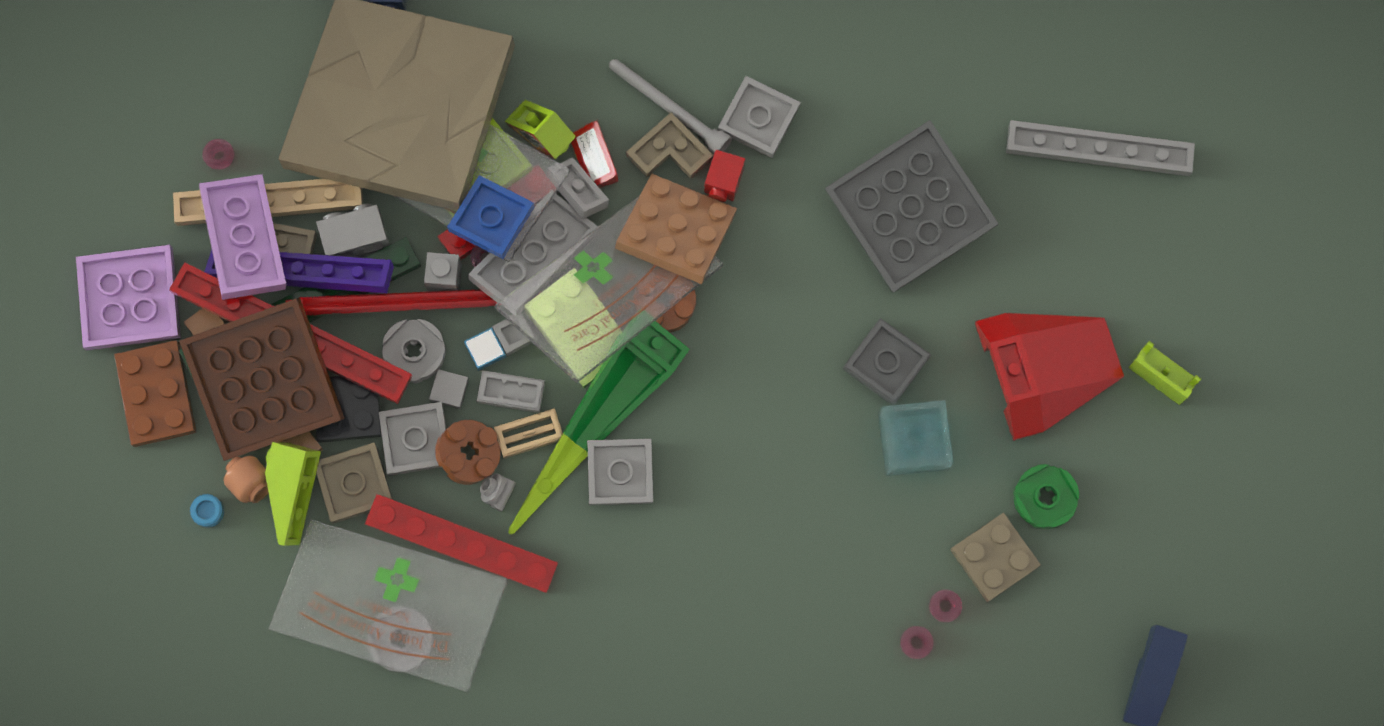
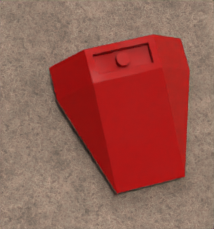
M1003 313L975 321L984 352L990 351L1007 403L1004 414L1013 441L1045 432L1124 377L1105 317Z

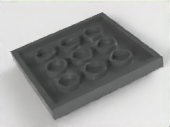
M931 120L825 188V191L892 293L999 225Z

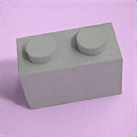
M362 204L356 206L352 212L345 214L334 212L325 215L323 220L316 221L325 255L360 257L377 252L390 245L377 204L373 206L371 204Z

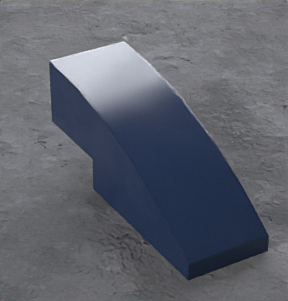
M1160 625L1151 627L1143 657L1139 659L1123 722L1135 726L1158 725L1178 671L1188 638L1187 634Z

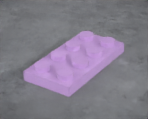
M263 175L199 183L222 300L286 290V281Z

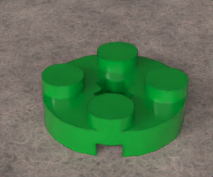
M1048 464L1037 465L1027 470L1020 477L1013 493L1015 507L1019 515L1036 529H1053L1065 524L1074 515L1079 500V488L1072 475L1062 468L1049 466ZM1044 488L1046 492L1052 491L1055 496L1051 499L1053 504L1048 505L1046 502H1040V489Z

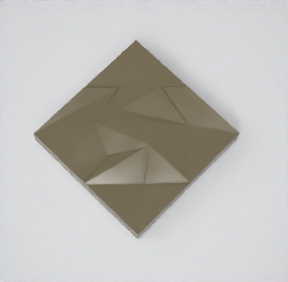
M334 0L278 158L283 169L457 211L468 193L515 48L513 36L362 0Z

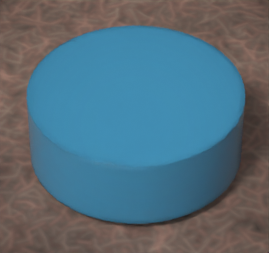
M203 494L192 502L190 515L198 525L207 528L213 527L222 520L224 506L215 496Z

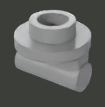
M498 473L487 477L480 487L481 500L502 512L516 482Z

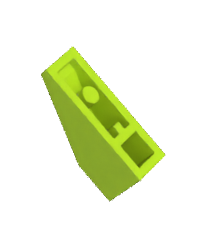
M272 442L271 448L266 455L265 477L278 544L282 546L300 545L321 451L289 442Z

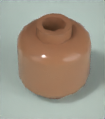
M250 455L241 458L238 456L227 464L224 485L239 501L243 503H257L269 494L265 477L266 467L256 457Z

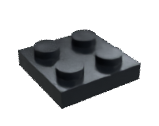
M341 376L329 377L344 419L317 428V441L322 443L382 437L379 419V395Z

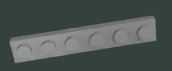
M1010 120L1006 153L1190 176L1193 171L1195 143Z

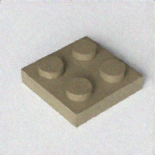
M375 442L319 460L316 474L332 524L369 513L376 494L392 499Z
M1004 512L950 549L986 602H989L1041 566Z

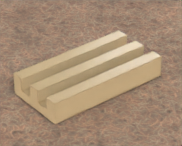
M555 408L494 427L504 459L556 443L563 434ZM550 418L553 422L504 438L503 436L505 432ZM553 430L556 432V434L508 449L506 446Z

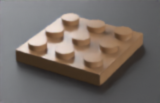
M651 174L616 241L615 249L702 284L735 217L737 208Z

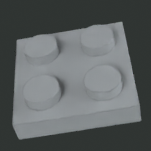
M745 76L718 126V131L723 130L732 139L773 158L801 102Z
M442 402L379 412L388 476L441 468L436 460L435 448L438 438L447 429Z
M651 439L587 440L589 506L653 504Z

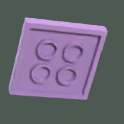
M171 245L76 257L82 343L86 351L181 338L177 295L169 291L175 280L174 256Z

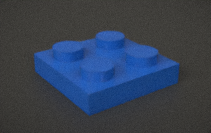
M479 175L447 228L454 235L504 259L534 210V202Z

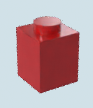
M715 150L704 184V193L709 194V197L720 202H726V200L734 202L743 174L745 158Z

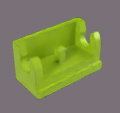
M1148 341L1128 368L1178 405L1182 404L1190 396L1192 389L1200 382L1201 378L1187 372L1153 347L1155 344Z

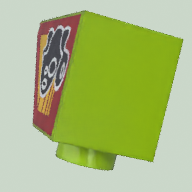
M526 99L505 120L509 127L539 152L554 159L566 152L569 144L576 138L556 112Z

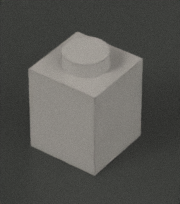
M427 252L424 277L427 291L460 290L462 262L459 255Z

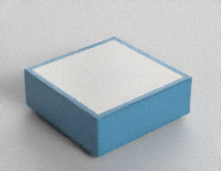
M492 327L464 341L478 371L506 358V354Z

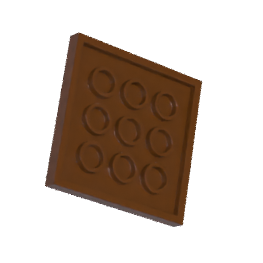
M300 298L179 341L224 461L272 445V442H280L344 419Z

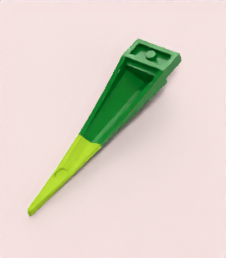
M644 311L635 316L622 335L617 337L508 530L509 534L515 533L588 456L587 440H604L673 374L690 350Z

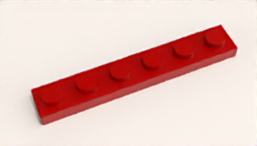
M376 494L365 522L368 526L545 593L548 591L558 562L379 494Z

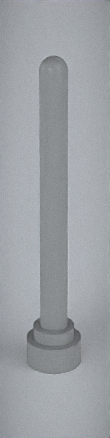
M612 59L609 62V68L669 114L672 112L681 123L705 140L704 143L708 146L707 149L714 154L715 150L724 152L732 141V137L723 130H711L619 60Z

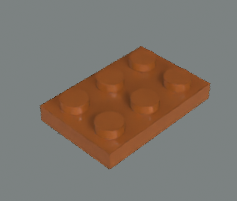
M177 340L114 354L130 442L133 447L197 433L183 359L178 351L180 350V344Z

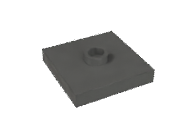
M880 318L844 365L843 370L894 406L931 357V354Z

